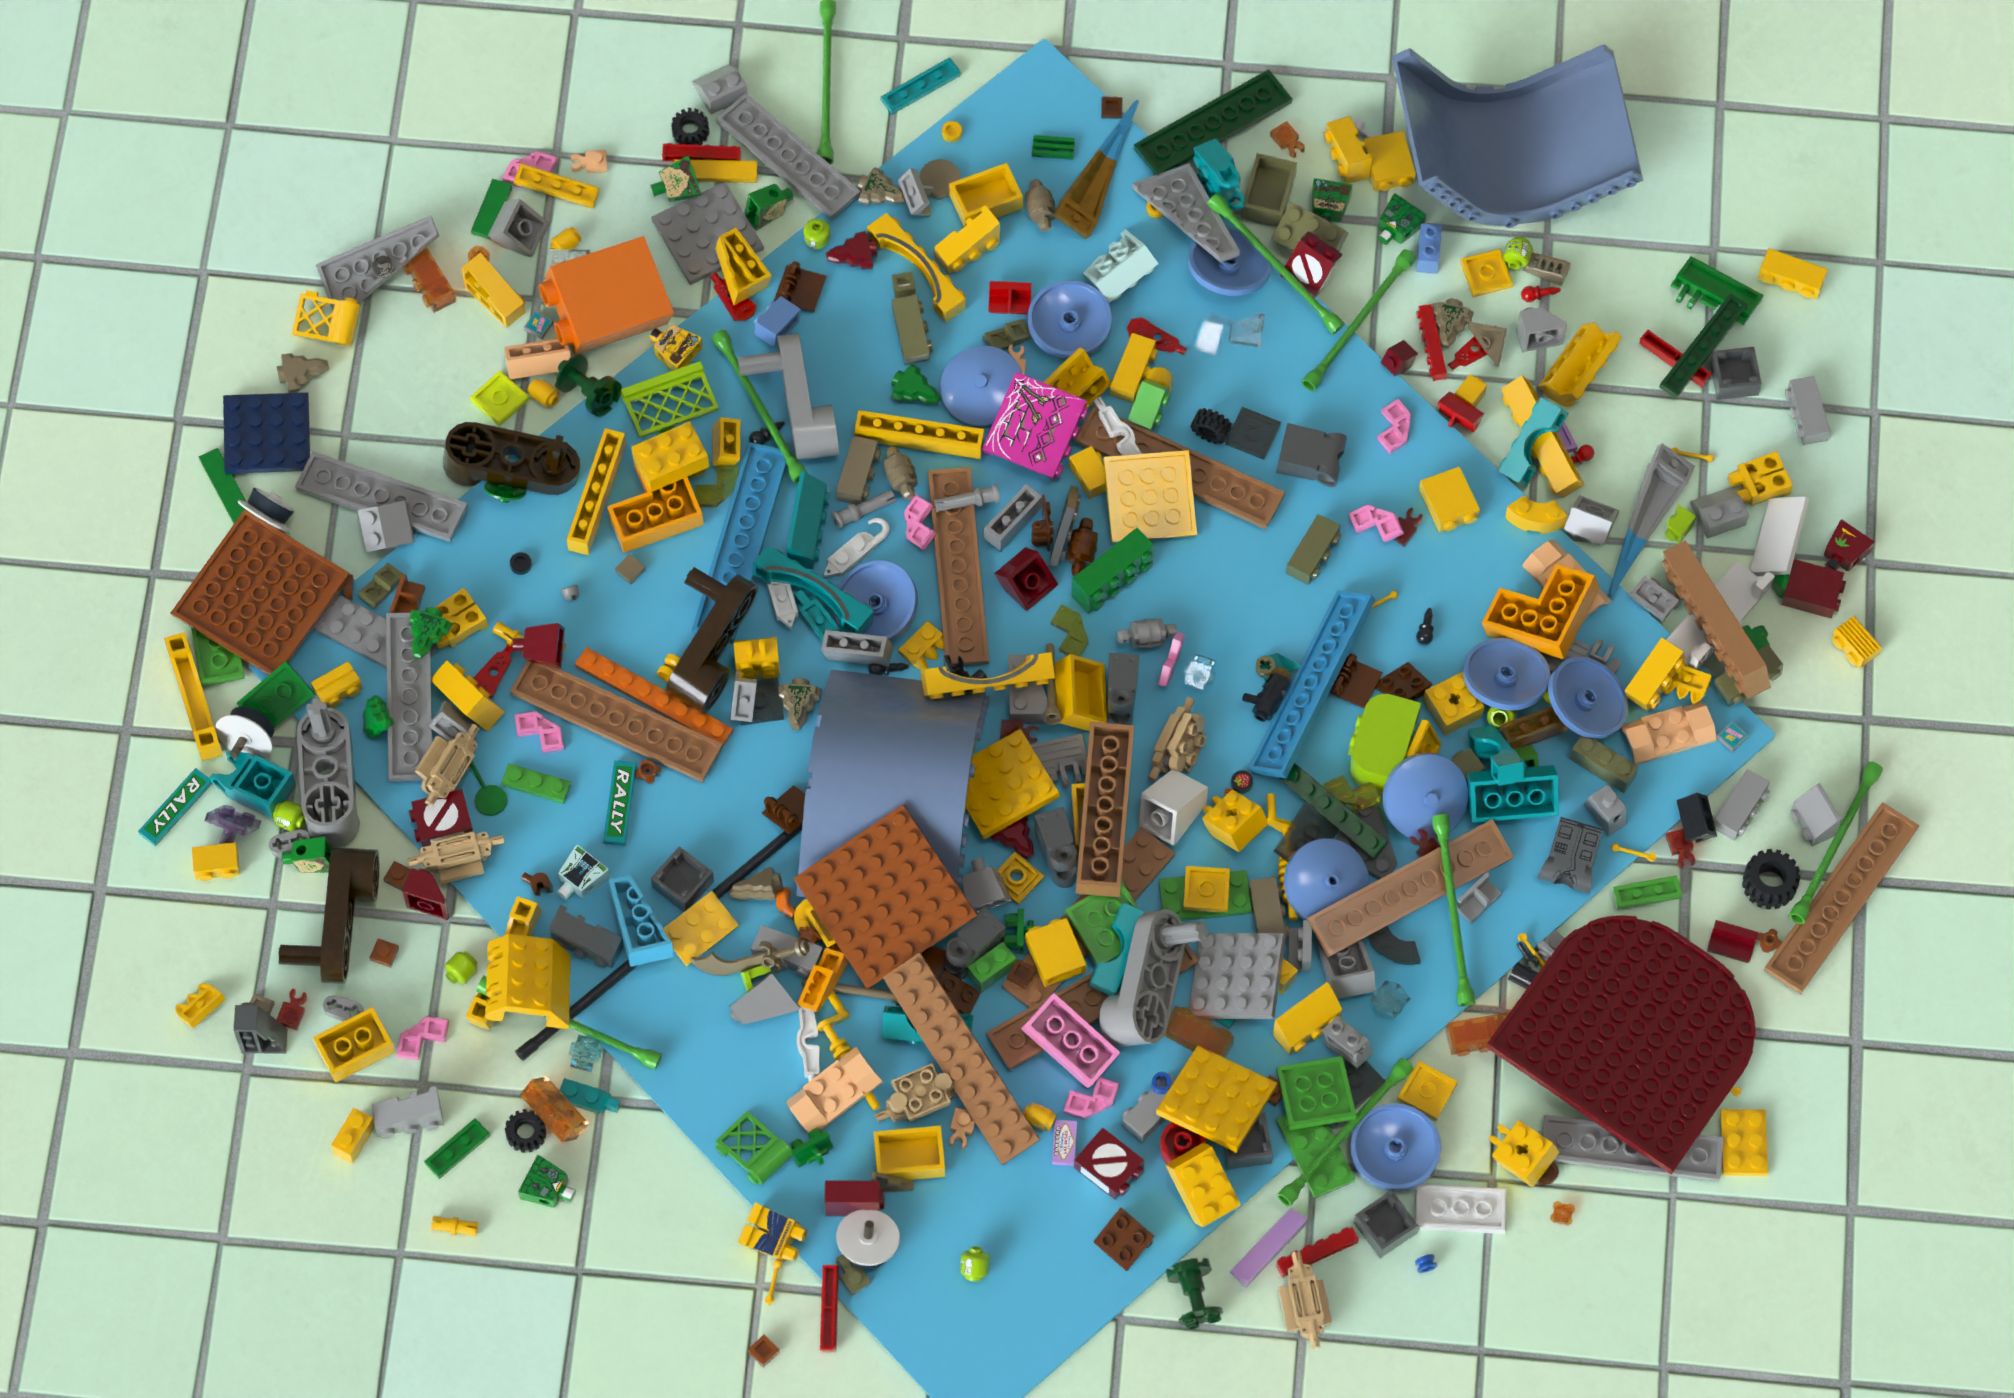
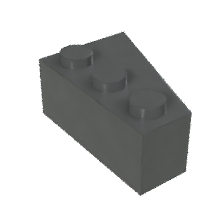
M560 905L549 927L551 939L555 940L565 950L574 952V955L581 959L588 958L593 960L596 965L602 968L606 966L613 968L624 946L623 939L599 925L594 927L585 923V917L581 915L576 918L565 912L567 908Z
M250 1002L235 1005L233 1030L241 1053L286 1054L288 1029L258 1005Z

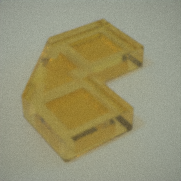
M738 465L717 466V485H696L695 497L700 507H718L733 493L739 474Z
M1061 605L1051 620L1052 626L1068 633L1059 647V652L1067 656L1073 654L1081 657L1088 645V638L1079 613Z
M1341 775L1324 783V787L1341 802L1356 809L1362 810L1381 801V797L1372 782L1351 790L1344 775Z

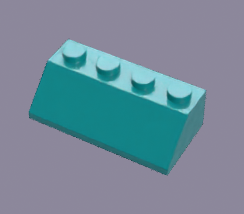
M801 471L786 547L787 557L798 561L806 569H813L814 562L819 561L820 550L817 549V546L823 540V530L820 529L821 524L826 523L827 511H824L825 505H829L830 492H827L826 483L807 472Z

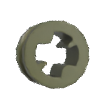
M1270 656L1260 657L1256 662L1257 674L1264 678L1269 677L1270 674L1273 675L1275 671V661ZM1262 664H1269V670L1266 668L1262 670Z

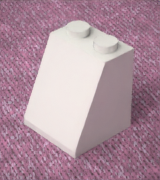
M1169 771L1142 793L1139 828H1144L1150 834L1174 846L1207 804L1208 787L1178 771Z

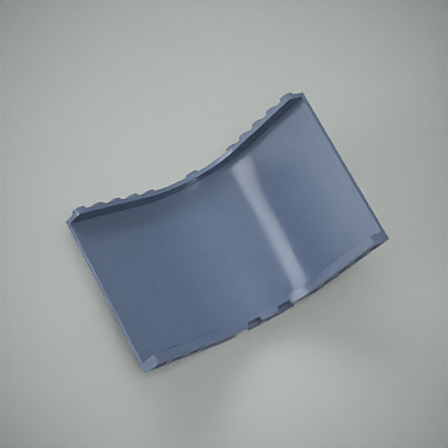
M1606 45L1596 47L1523 80L1506 84V88L1494 89V86H1477L1475 90L1467 89L1466 85L1451 80L1410 48L1392 56L1419 185L1452 211L1470 222L1511 228L1520 224L1559 219L1566 213L1578 211L1585 205L1596 203L1606 196L1615 195L1620 190L1634 187L1637 183L1644 181L1614 52Z
M831 669L820 703L817 726H815L808 773H812V778L808 780V787L805 793L798 875L904 804L958 886L962 888L963 875L959 874L960 867H964L965 855L961 854V849L966 847L967 834H963V829L968 827L969 814H965L969 779L974 778L975 765H972L975 743L980 741L989 705V696H985L986 692L974 694L973 692H965V695L952 696L951 692L943 693L944 698L931 699L930 695H923L922 680ZM797 885L796 896L805 897Z

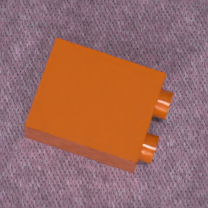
M644 236L550 266L544 278L545 282L539 283V290L546 307L555 305L560 317L559 321L554 322L556 336L562 346L570 344L574 355L668 325L674 314Z

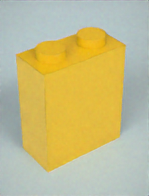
M1404 131L1363 139L1365 154L1370 153L1372 156L1370 179L1374 191H1387L1394 187H1407L1414 184L1416 172Z
M1460 466L1420 480L1419 491L1439 533L1442 531H1452L1459 525H1468L1478 519L1480 508Z
M1059 918L1054 919L1046 926H1035L1025 933V942L1044 987L1086 972V962L1067 918L1063 920Z

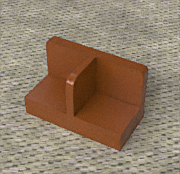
M402 574L390 613H411L412 610H418L425 591V585L410 582L407 579V575Z

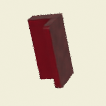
M1716 920L1707 951L1749 963L1758 932Z

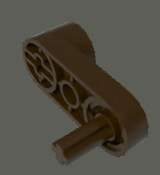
M464 422L452 428L446 437L443 468L446 475L453 482L462 486H475L483 480L548 495H559L568 492L575 485L579 476L580 458L576 450L568 442H563V436L556 435V439L477 422ZM507 455H515L520 460L517 462H509L504 457Z
M693 567L687 574L684 583L716 603L674 668L668 680L666 692L705 714L720 697L731 673L729 668L717 662L752 606L758 591V585L737 574L726 586Z
M332 849L328 872L321 946L280 945L278 953L279 965L320 966L321 981L323 983H346L349 970L355 902H376L380 872L379 852L377 849Z

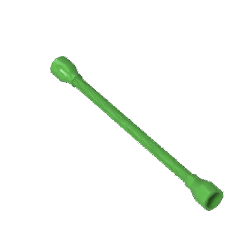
M822 0L820 2V15L824 25L822 138L820 139L817 154L826 162L832 164L833 149L830 139L831 30L833 18L836 14V2L834 0Z
M1219 192L1209 199L1207 204L1211 209L1223 215L1225 219H1229L1238 231L1262 253L1263 257L1282 274L1291 286L1293 285V288L1317 310L1325 327L1333 335L1344 326L1343 320L1338 315L1329 312L1327 308H1323L1316 298L1286 270L1287 268L1264 247L1261 241L1233 215L1227 200Z
M1407 249L1401 251L1396 259L1395 266L1392 268V272L1383 281L1382 285L1373 294L1344 334H1342L1341 338H1339L1323 361L1305 375L1301 382L1306 389L1315 391L1318 388L1327 367L1333 359H1335L1395 279L1403 271L1409 269L1416 261V257L1411 251Z
M717 331L712 336V341L724 353L725 357L729 359L781 453L784 455L791 479L795 484H798L800 472H807V470L791 454L747 375L740 376L738 359L734 354L731 338L727 331Z
M1875 762L1867 763L1862 774L1860 788L1805 895L1793 906L1789 914V918L1798 924L1805 923L1810 913L1812 898L1832 858L1841 844L1866 792L1879 779L1883 771L1879 764Z
M1439 814L1432 817V824L1441 846L1444 878L1455 944L1454 949L1455 955H1457L1456 963L1458 966V977H1460L1456 994L1458 1006H1470L1476 1002L1474 991L1469 984V978L1466 977L1463 942L1460 933L1459 914H1457V900L1448 846L1450 819L1448 814Z
M483 976L476 991L487 996V977ZM569 1019V1028L580 1031L582 1034L585 1033V1035L596 1040L598 1039V1041H603V1043L614 1048L616 1047V1049L624 1050V1052L638 1059L644 1066L656 1070L662 1057L661 1053L652 1049L631 1047V1045L623 1041H618V1039L605 1035V1033H600V1031L589 1026L587 1027L584 1024L582 1025V1023L579 1024V1022Z
M1400 1058L1393 1065L1391 1073L1383 1085L1356 1113V1119L1350 1120L1299 1178H1296L1292 1183L1281 1189L1277 1197L1284 1205L1290 1207L1298 1199L1301 1189L1305 1186L1304 1184L1328 1159L1333 1151L1337 1149L1342 1141L1346 1139L1351 1131L1355 1129L1358 1123L1364 1119L1365 1115L1374 1108L1392 1086H1395L1399 1081L1409 1076L1413 1071V1066L1409 1061Z

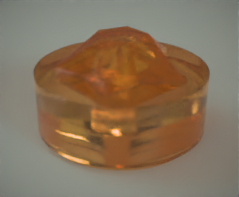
M475 246L470 249L468 260H472L481 252L489 262L490 254L486 248Z

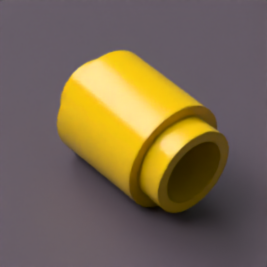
M566 228L550 240V248L555 255L563 257L577 247L582 238L575 228Z
M534 379L528 387L530 396L546 408L555 406L559 401V390L543 379Z
M1034 1102L1031 1106L1027 1104L1023 1112L1033 1127L1043 1131L1045 1129L1051 1130L1057 1114L1052 1113L1053 1110Z

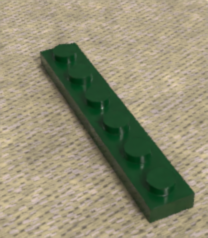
M1730 293L1660 383L1659 388L1677 399L1747 309L1748 304Z
M1295 762L1287 779L1279 777L1282 782L1373 858L1376 859L1389 843L1386 838Z

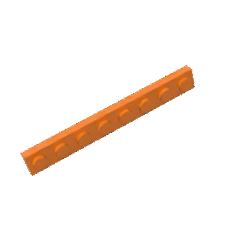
M588 647L584 649L575 662V667L658 714L722 743L723 746L733 733V728L706 713L698 711L660 687Z

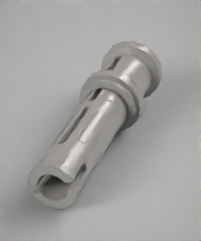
M993 484L989 488H975L973 492L934 499L936 513L974 504L981 507L985 503H1000L998 487L996 484Z
M890 489L857 505L849 504L847 508L831 513L833 521L840 530L843 528V525L853 521L858 522L861 516L895 503L896 498H893L895 495Z

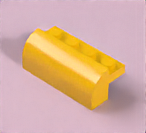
M1594 322L1582 324L1538 387L1553 401L1562 406L1571 407L1576 400L1583 396L1585 393L1584 389L1596 378L1595 374L1606 364V359L1610 353L1617 349V343L1622 338L1617 331L1605 334Z
M1080 347L1043 382L1086 400L1087 408L1111 386V381L1105 370L1093 365L1085 349Z

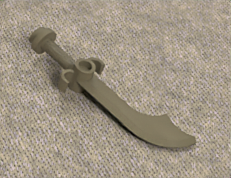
M798 939L795 941L794 946L777 950L775 947H772L770 942L762 941L758 948H765V952L738 960H724L715 955L714 952L705 957H691L689 960L701 971L716 976L731 975L761 965L767 968L776 965L774 973H779L782 967L781 958L797 954L799 957L806 956L810 952V946L807 940Z

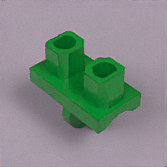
M1018 909V913L1005 914L1006 928H1017V934H1005V945L1010 949H1017V954H1023L1025 933L1035 926L1033 920H1028L1027 926L1024 927V909Z
M815 1128L808 1134L809 1141L803 1143L801 1139H796L790 1143L794 1160L799 1168L814 1161H817L819 1165L824 1163L822 1157L834 1148L827 1131L822 1132L819 1128Z

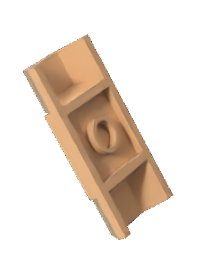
M1555 540L1545 542L1532 552L1522 564V567L1543 589L1556 564L1586 572ZM1599 589L1584 621L1599 607L1611 603V600L1601 589Z
M1703 702L1684 707L1679 706L1648 715L1640 720L1624 724L1620 728L1627 737L1635 765L1717 740L1714 722L1707 705Z
M855 1047L804 1085L786 1103L800 1124L810 1133L815 1128L824 1129L883 1081L862 1056L858 1047Z

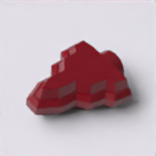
M866 231L855 233L854 237L846 239L843 245L835 246L826 252L827 261L837 264L847 263L851 267L860 266L862 270L873 269L872 258L877 257L875 240L869 241Z
M1027 816L990 836L994 842L999 841L1004 847H1012L1017 854L1027 859L1034 856L1033 842L1028 836L1030 828L1027 825Z

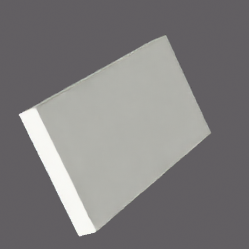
M1806 496L1769 499L1750 571L1756 576H1764L1768 571L1773 575L1790 574L1809 504V499Z
M1421 1184L1416 1187L1415 1221L1419 1225L1418 1230L1505 1234L1506 1188Z

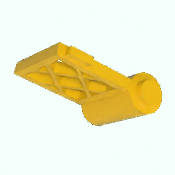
M308 290L305 291V294L301 293L292 335L352 346L361 307L360 304H357L358 300L345 297V301L318 297V292ZM306 299L312 300L316 305V308L308 313L304 309ZM327 304H334L333 313L326 317L321 308ZM319 311L324 319L314 325L310 316ZM307 319L312 328L306 332H300V323ZM325 323L329 326L328 337L321 336L317 330Z

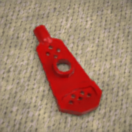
M713 273L710 276L715 283L714 290L734 321H746L754 316L756 310L755 303L747 298L733 305L732 299L728 297L730 293L728 287H726L725 279H721L717 273Z
M1143 317L1131 319L1127 326L1129 338L1132 333L1155 340V335H1160L1161 339L1155 340V349L1167 353L1176 351L1182 355L1188 349L1180 345L1177 338L1151 324Z
M1473 337L1455 353V359L1447 365L1452 370L1460 365L1466 367L1488 354L1477 339ZM1472 346H1477V347L1479 348V350H1478V351H1472V350H1471V347H1472Z
M508 644L502 652H497L474 677L478 682L476 686L478 688L483 687L490 694L489 698H493L500 681L512 661L510 655L513 652V647ZM492 670L498 671V674L492 676L490 675V672Z

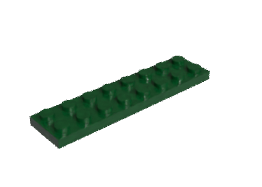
M1268 69L1135 143L1133 149L1152 173L1158 176L1193 159L1195 156L1194 147L1215 138L1221 143L1291 104L1293 98Z

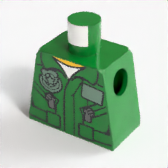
M1394 193L1379 219L1378 229L1382 231L1378 236L1379 241L1384 245H1387L1392 239L1400 244L1404 243L1420 230L1421 223L1425 224L1427 214Z
M537 1154L518 1193L522 1200L553 1208L556 1206L559 1198L571 1202L576 1190L566 1186L568 1176L564 1171Z

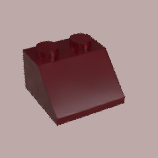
M1027 547L1022 549L994 573L1003 589L1026 611L1058 585L1039 552Z
M411 868L402 891L406 907L448 920L449 912L446 900L433 874L423 868L418 870Z

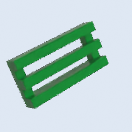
M1034 135L1032 157L1073 160L1075 138ZM1037 148L1049 149L1054 151L1037 150ZM1057 150H1069L1070 152H1061Z

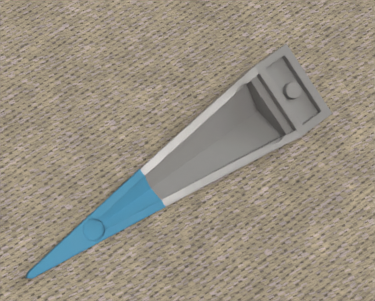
M1663 443L1657 446L1651 462L1648 463L1608 597L1615 593L1658 524L1688 484L1695 468L1692 463Z

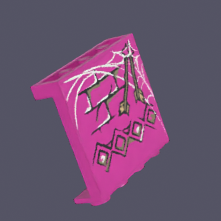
M1015 372L982 448L983 453L1001 457L1049 477L1050 481L1054 482L1055 477L1059 478L1064 466L1061 463L1064 457L1068 458L1072 446L1069 445L1072 438L1076 439L1079 434L1080 427H1078L1080 419L1084 420L1089 408L1086 407V400Z

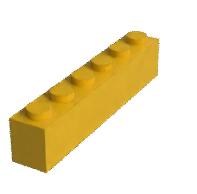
M1521 375L1501 388L1504 394L1502 396L1504 403L1507 407H1511L1513 411L1511 414L1513 420L1517 425L1520 424L1522 428L1524 422L1531 416L1533 406L1540 399L1530 381ZM1551 431L1539 436L1532 446L1531 454L1536 460H1539L1541 464L1539 469L1545 477H1548L1550 481L1548 486L1552 493L1564 498L1585 485L1558 433Z
M858 410L855 424V436L878 441V444L981 459L984 429Z
M607 428L604 429L567 536L569 551L589 556L627 445L625 433Z

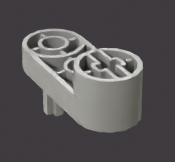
M798 333L777 336L779 352L737 357L740 376L774 371L782 372L797 461L839 455L832 405L811 407Z
M320 698L312 699V704H307L308 713L302 717L297 728L301 808L310 838L326 837L333 848H338L351 842L359 832L360 826L356 804L352 736L347 718L340 711L327 708L326 703L321 702ZM327 769L333 770L331 773L326 775L320 774L321 772ZM329 808H332V822H330Z
M1168 909L1145 912L1138 918L1134 927L1120 994L1108 996L1100 1009L1099 1022L1101 1031L1110 1044L1118 1048L1159 1042L1164 1037L1169 1023L1185 943L1203 941V938L1208 937V930L1205 929L1206 923L1204 921L1182 923L1180 917L1174 911Z

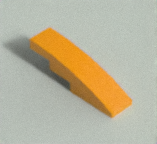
M837 943L831 945L829 949L825 948L818 966H813L797 1003L798 1006L818 1012L831 994L849 962Z

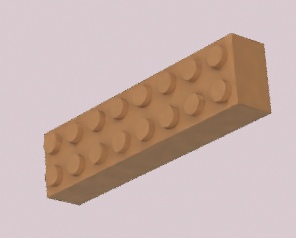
M1686 540L1663 551L1664 561H1662V564L1666 570L1664 574L1668 583L1674 584L1677 597L1685 601L1684 606L1688 614H1693L1696 618L1694 621L1699 631L1703 630L1705 632L1704 637L1708 645H1713L1716 649L1714 652L1719 662L1723 661L1725 663L1726 673L1730 678L1734 677L1736 680L1734 683L1740 694L1744 693L1746 698L1750 699L1770 689L1771 686L1765 662Z
M1090 722L1076 894L1120 897L1134 725Z

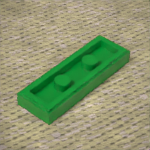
M496 179L491 180L472 226L471 234L491 240L488 234L504 202L508 200L512 184Z
M474 1118L428 1157L424 1163L440 1179L488 1139L490 1133Z

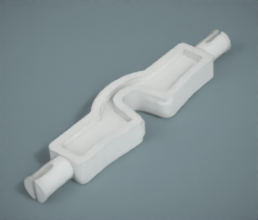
M1101 397L1096 398L1094 403L1099 409L1098 417L1104 424L1109 437L1125 436L1124 439L1117 443V449L1122 456L1142 454L1135 444V436L1132 429L1119 419L1112 406L1107 407Z
M800 1007V1029L797 1033L796 1041L798 1051L803 1057L805 1078H808L810 1082L820 1074V1047L818 1045H808L805 1042L809 1039L817 1038L819 1034L815 1020V1011Z

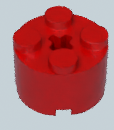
M1170 1122L1161 1135L1160 1155L1167 1164L1200 1144L1205 1143L1206 1139L1174 1122Z

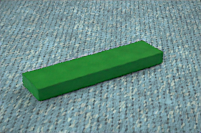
M216 448L198 457L234 524L245 509L238 503V500L245 502L246 500L231 473L225 474L224 459L219 449Z

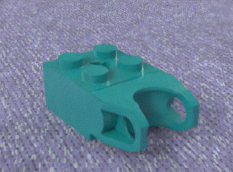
M1216 138L1194 147L1195 156L1193 160L1198 168L1196 175L1201 184L1205 185L1209 195H1215L1219 192L1227 200L1231 210L1236 211L1243 208L1245 200L1239 189L1240 175L1235 168L1232 156ZM1236 199H1237L1238 201H1240V202L1237 203V204H1230V203H1232L1233 201H1235Z
M228 751L226 753L227 760L235 766L236 770L227 775L211 774L209 777L211 783L219 788L226 797L273 819V811L277 804L286 801L296 787L293 772L257 755L253 756L240 752L237 758H233L230 756L231 751Z

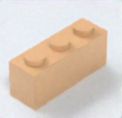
M558 339L504 347L509 380L559 372V364L563 360L568 361L571 358L569 345L562 346Z

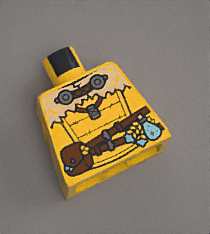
M671 325L665 333L655 328L649 336V339L656 342L654 345L655 356L671 371L689 365L703 348L701 337L674 325Z

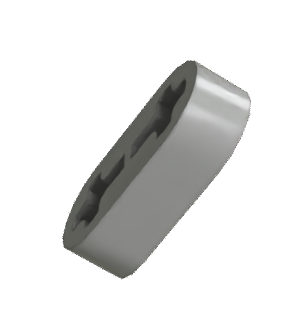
M300 829L275 835L270 839V850L274 856L282 857L283 851H292V844L298 840V837L311 839L309 833L306 830ZM278 842L282 844V849L280 850L276 847Z
M335 995L328 996L323 1002L326 1015L341 1021L352 1018L348 1011L353 1012L355 1009L358 1010V1013L364 1011L360 1003ZM336 1002L337 1006L341 1009L334 1008L333 1011H330L329 1005H333Z

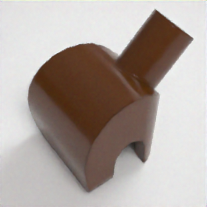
M526 872L523 873L521 880L531 885L535 896H541V888H545L547 893L553 892V885L546 874L536 873L532 876Z

